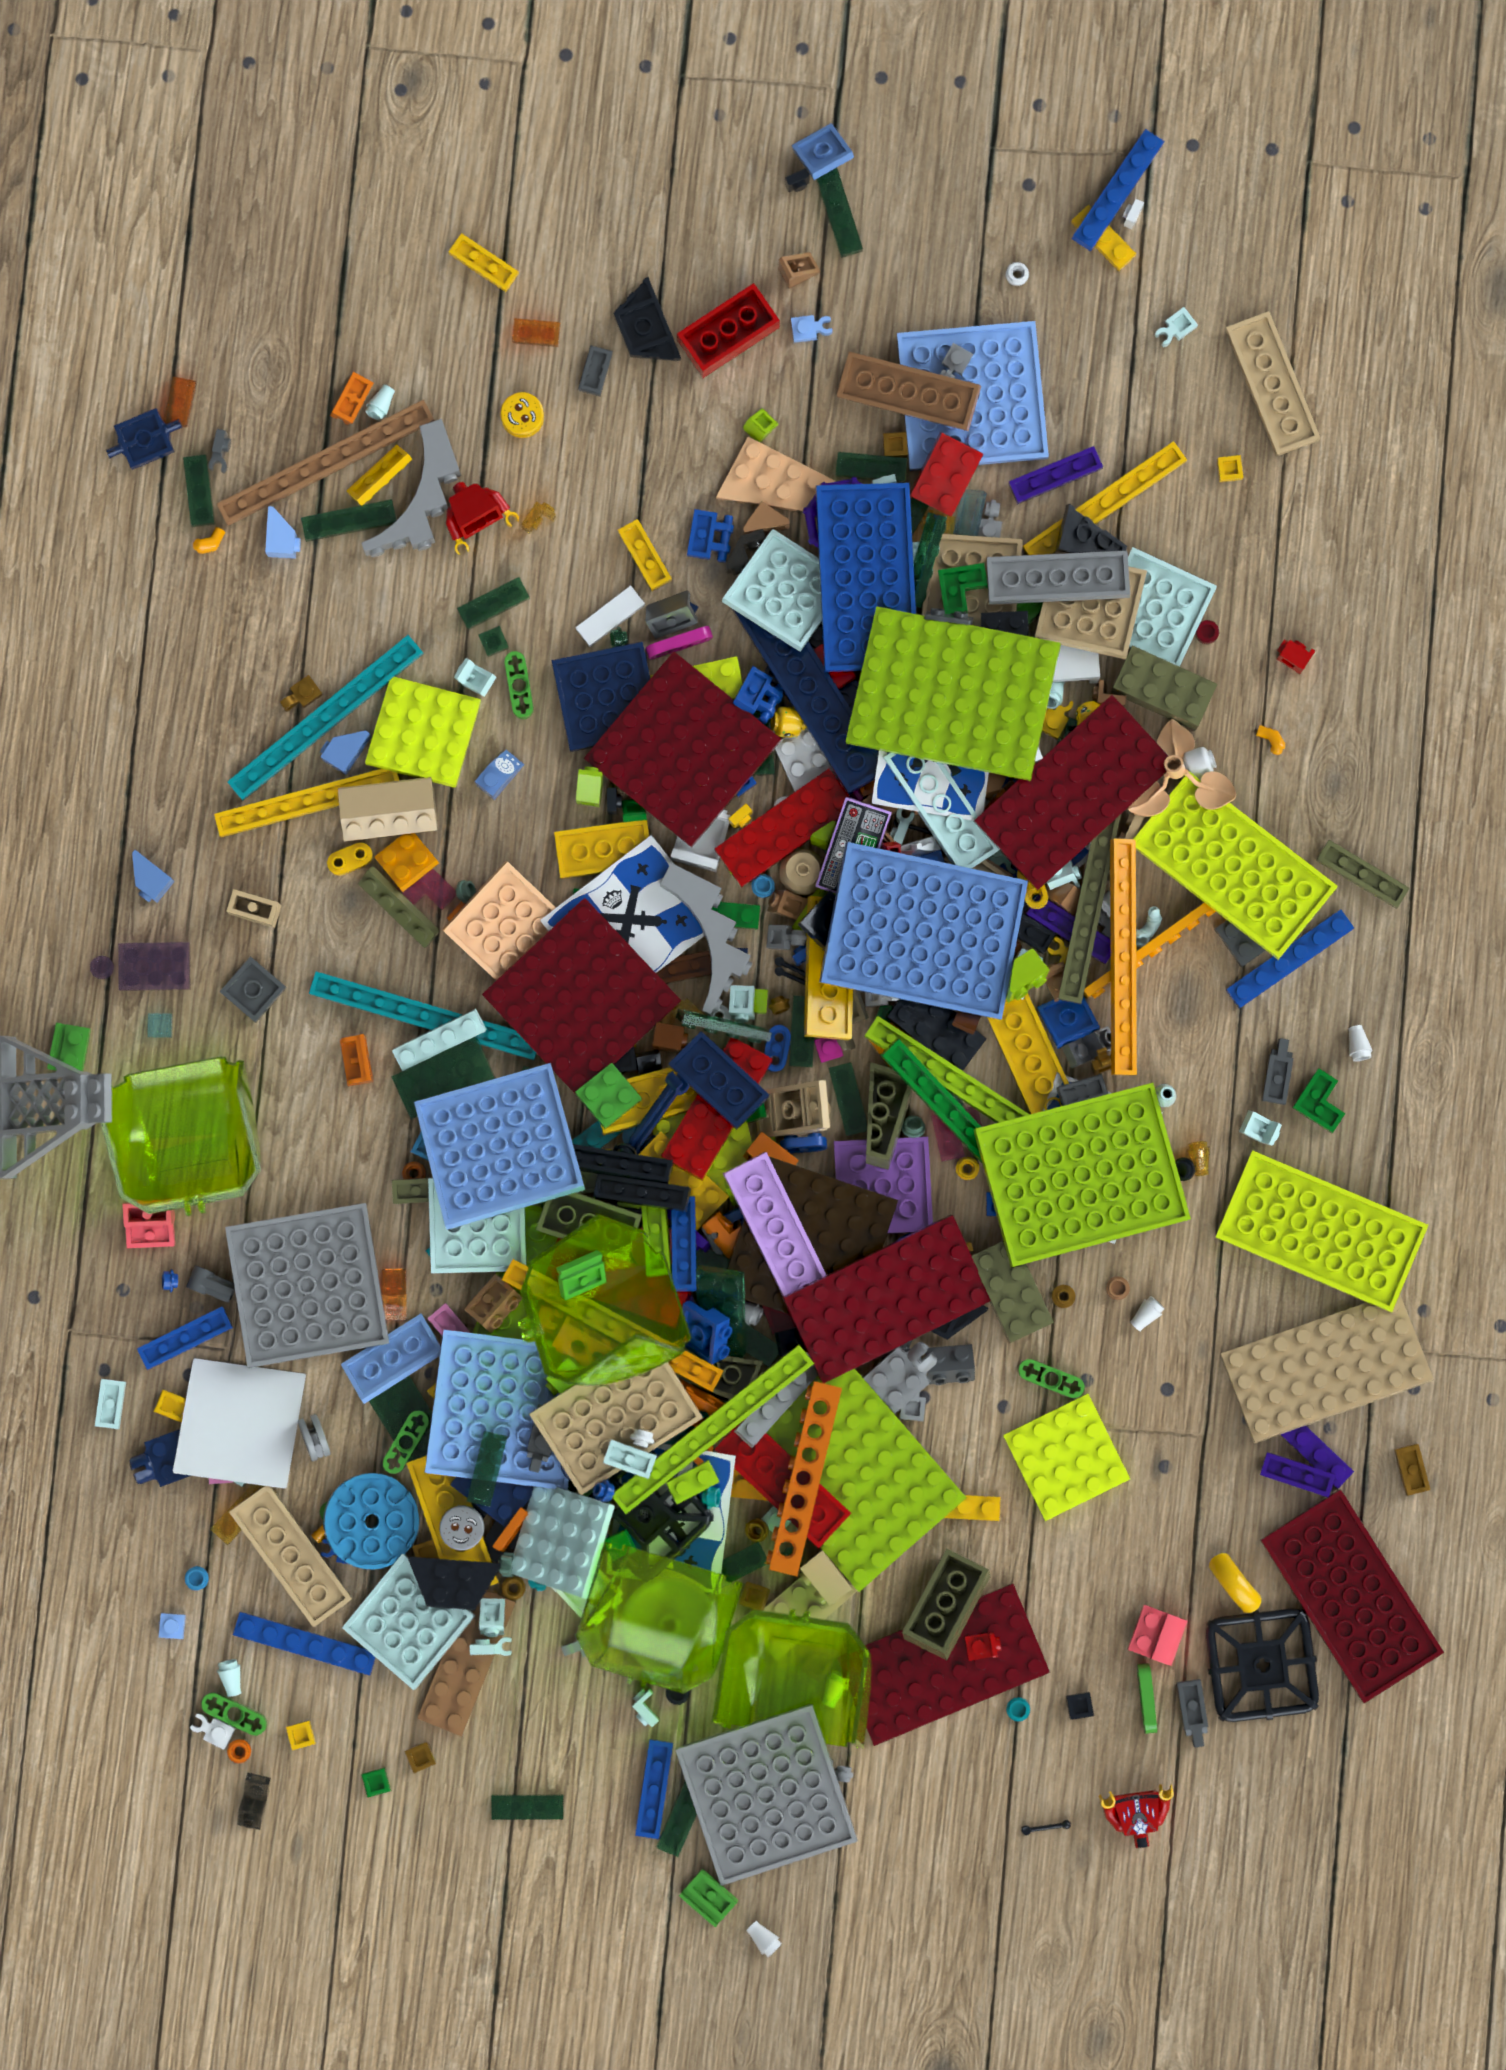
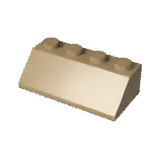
M431 777L338 788L340 820L344 841L437 830L438 819Z

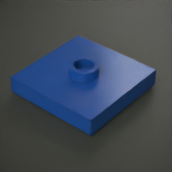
M1084 995L1081 1004L1051 1000L1037 1007V1011L1057 1049L1100 1029Z

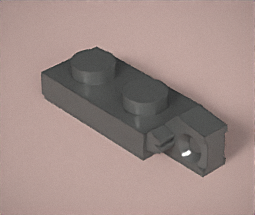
M1278 1039L1277 1049H1271L1262 1095L1263 1102L1286 1105L1294 1059L1292 1058L1293 1053L1288 1052V1039Z
M533 1423L526 1457L532 1458L529 1471L539 1473L542 1461L548 1462L552 1449L536 1424Z
M1201 1679L1176 1682L1186 1736H1192L1193 1747H1203V1734L1208 1733V1721Z

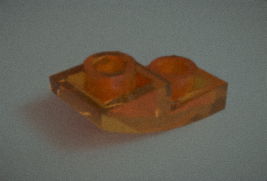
M382 1269V1300L386 1320H407L406 1269Z

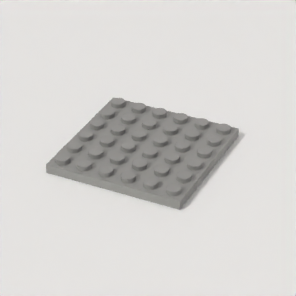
M367 1203L225 1227L248 1368L390 1344Z
M813 1704L805 1705L675 1749L721 1886L858 1842Z

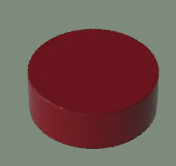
M1211 620L1202 621L1197 628L1195 636L1202 644H1212L1219 636V627Z

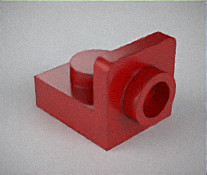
M993 1632L964 1636L968 1661L998 1657L997 1652L1001 1651L1000 1638L995 1637Z

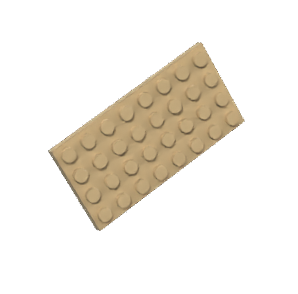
M1399 1295L1392 1313L1370 1303H1364L1221 1353L1222 1361L1254 1444L1434 1380L1401 1295Z

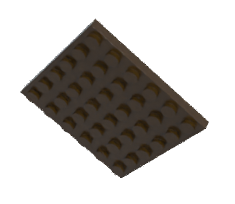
M769 1157L826 1275L883 1248L898 1200ZM743 1217L719 1291L789 1314L774 1277Z

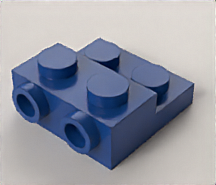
M689 1300L683 1303L679 1343L711 1365L725 1359L730 1352V1348L727 1346V1340L732 1333V1328L729 1326L730 1318L714 1308L706 1311Z

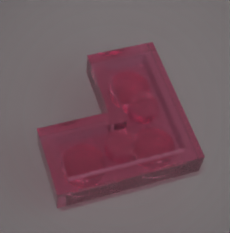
M431 869L404 892L399 887L397 888L414 906L427 895L443 910L456 897V890L434 869Z
M973 1107L964 1108L982 1127L979 1111ZM932 1115L931 1119L941 1162L965 1157L962 1142L937 1115Z

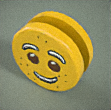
M526 392L514 393L502 404L500 411L502 424L505 430L512 436L528 438L535 435L541 429L544 422L543 407L534 395Z

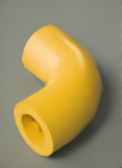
M1220 1553L1214 1556L1209 1562V1568L1224 1590L1242 1611L1246 1613L1256 1611L1261 1605L1262 1598L1260 1594L1248 1582L1227 1553Z

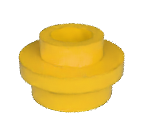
M963 1157L956 1164V1173L963 1180H972L979 1173V1164L972 1157ZM965 1164L971 1166L972 1170L970 1173L963 1171Z

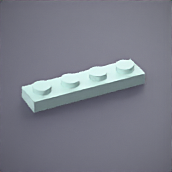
M474 1009L394 1048L392 1052L402 1071L485 1032L487 1029L479 1013Z

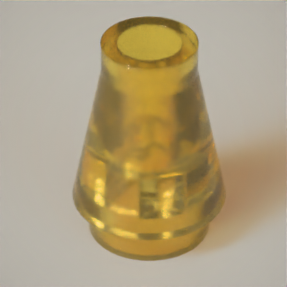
M1207 1141L1188 1143L1189 1149H1187L1190 1160L1195 1165V1176L1209 1175L1210 1146L1207 1145Z

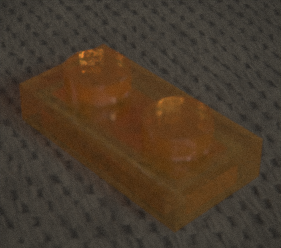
M514 318L512 343L559 347L561 324L560 322Z
M173 376L163 420L164 423L168 424L179 419L182 427H188L197 385L196 381Z

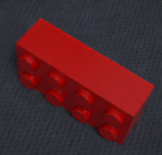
M753 283L678 332L677 341L702 378H705L779 329L780 320Z

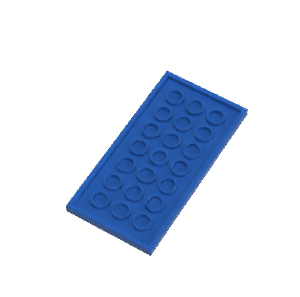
M909 483L816 485L815 487L824 672L862 671L876 606L916 614Z

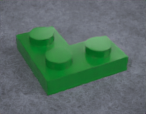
M984 563L938 570L943 607L946 614L954 615L955 611L968 613L965 591L988 588Z
M1318 1068L1292 1108L1332 1134L1346 1113L1326 1101L1338 1080Z

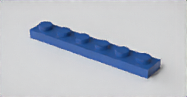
M1147 129L1144 130L1074 233L1072 240L1087 250L1092 251L1165 141Z
M1340 909L1293 942L1279 960L1273 956L1227 988V993L1240 1009L1352 931L1354 926Z
M244 1612L239 1613L233 1633L237 1637L369 1676L376 1659L366 1648Z

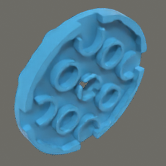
M378 1473L360 1474L343 1482L330 1496L323 1516L324 1533L333 1552L344 1562L362 1569L385 1568L394 1564L414 1544L419 1529L418 1507L412 1494L396 1479ZM370 1514L375 1515L378 1520L377 1525L373 1528H368L364 1522Z

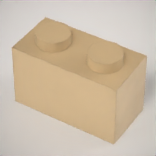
M233 889L226 912L235 917L275 928L282 906L279 902Z
M823 1550L819 1551L800 1567L802 1573L799 1574L807 1586L811 1583L817 1590L814 1595L822 1605L827 1602L831 1606L852 1589Z

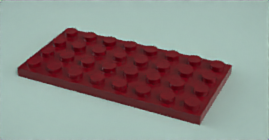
M1111 695L1048 752L1043 759L1034 765L1031 781L1019 779L973 822L1036 890H1039L1166 773L1164 762L1168 755L1122 704Z
M953 1215L942 1218L782 1297L805 1349L814 1363L813 1366L821 1383H826L991 1301Z
M1341 1489L1260 1539L1363 1704L1444 1653Z
M1013 1583L979 1598L947 1660L905 1640L902 1634L904 1629L837 1656L845 1677H850L848 1681L849 1687L874 1746L1050 1673ZM993 1632L995 1637L1000 1638L1001 1651L997 1652L998 1657L968 1661L964 1636Z

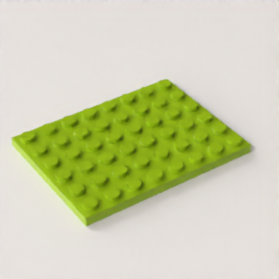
M876 606L846 744L1031 781L1061 643L974 625L924 619L925 616Z
M1153 1083L974 1129L1011 1267L1191 1220Z
M854 1368L824 1383L840 1387L842 1391L820 1484L852 1514L820 1548L856 1590L860 1592L967 1497ZM817 1376L809 1386H813L814 1381L821 1383L819 1377ZM807 1388L766 1432L790 1456L796 1457L798 1447L794 1446L797 1432L802 1433L804 1425L799 1422L802 1409L807 1410L809 1400H805ZM822 1401L816 1402L813 1410L816 1414L822 1415L827 1411V1405ZM811 1425L807 1433L811 1438H818L822 1430L818 1425ZM806 1448L802 1452V1458L807 1462L813 1461L816 1457V1452L811 1448Z

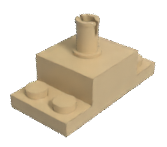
M826 1080L765 1090L770 1095L764 1102L767 1117L756 1121L758 1136L761 1132L768 1137L801 1135L825 1131L827 1128H830L829 1114L831 1106L827 1099Z

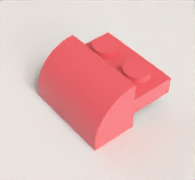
M172 1201L123 1202V1221L126 1228L127 1248L175 1246V1212Z
M1143 1604L1128 1650L1172 1666L1188 1621Z

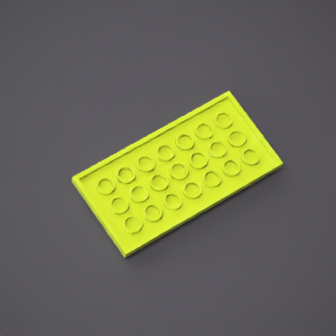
M1189 772L1198 782L1201 783L1200 779H1198L1195 775ZM1185 776L1169 795L1170 802L1167 808L1160 814L1152 816L1134 837L1136 840V850L1279 960L1338 886L1231 803L1214 810L1201 807L1195 798V791L1198 786L1194 785Z
M1252 1150L1215 1238L1392 1313L1429 1225Z

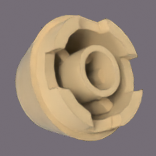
M797 849L782 860L779 869L780 880L783 886L793 894H812L817 890L815 886L824 862L818 854L811 850Z

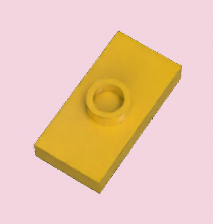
M162 1389L154 1412L182 1423L186 1398Z

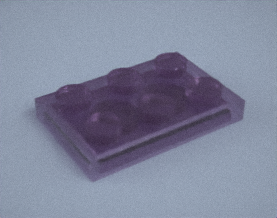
M118 943L119 991L190 990V943Z

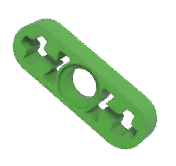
M513 651L505 657L512 710L517 718L528 719L533 714L534 707L526 660L522 653ZM513 657H517L518 661H522V663L518 664L519 673L524 671V675L516 674L510 677L511 673L515 674L513 665H509L513 661ZM522 679L525 681L526 687L523 691L518 692L513 689L512 685L515 680ZM528 694V697L523 698L525 705L530 707L526 709L525 714H522L520 710H516V708L520 707L519 698L514 700V696L522 697Z
M1024 1360L1018 1367V1372L1022 1379L1069 1398H1078L1084 1392V1383L1080 1378L1035 1360ZM1032 1363L1033 1369L1040 1372V1367L1045 1368L1040 1376V1382L1036 1381L1038 1376L1035 1374H1030L1029 1377L1025 1376L1026 1371L1023 1370V1367ZM1048 1372H1054L1058 1376V1382L1053 1386L1045 1382L1044 1378ZM1062 1376L1067 1377L1064 1382L1069 1384L1076 1381L1077 1386L1080 1388L1079 1392L1074 1391L1073 1394H1070V1389L1062 1386V1391L1059 1390L1058 1387L1062 1383Z
M414 1411L408 1416L383 1459V1467L387 1472L396 1474L404 1469L429 1426V1417L425 1412ZM422 1415V1421L425 1424L424 1426L419 1425L416 1428L415 1432H419L418 1437L412 1432L405 1431L407 1426L410 1429L414 1426L413 1417ZM404 1435H409L413 1439V1445L409 1449H403L399 1444L400 1438ZM396 1447L400 1452L407 1453V1456L404 1458L401 1455L398 1459L400 1467H394L392 1470L389 1468L390 1463L388 1459L396 1457L397 1452H393Z
M1137 1664L1144 1733H1157L1150 1664Z
M209 1693L202 1699L201 1705L205 1713L250 1735H260L267 1728V1719L264 1715L219 1693ZM216 1697V1703L224 1706L225 1702L229 1703L223 1711V1716L219 1714L222 1709L214 1707L212 1710L209 1709L208 1699L212 1700ZM231 1707L240 1709L241 1717L239 1720L233 1721L228 1717V1711ZM246 1712L250 1713L247 1718L252 1721L259 1718V1724L262 1725V1728H257L254 1731L252 1729L253 1725L249 1722H245L244 1726L240 1723L246 1717Z

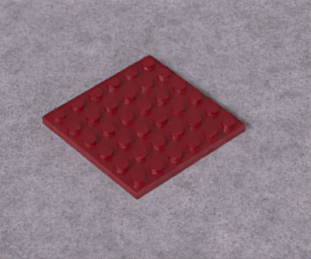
M673 651L584 757V760L591 766L598 768V771L602 772L608 780L692 848L782 739L751 713L732 704L734 700Z
M586 898L581 900L482 994L546 1064L551 1063L553 1071L574 1094L609 1064H615L656 1026V1022H660L682 1001Z

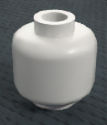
M1199 747L1184 753L1183 763L1185 769L1198 779H1201L1204 773L1214 771L1213 768H1216L1212 751H1207L1205 747Z

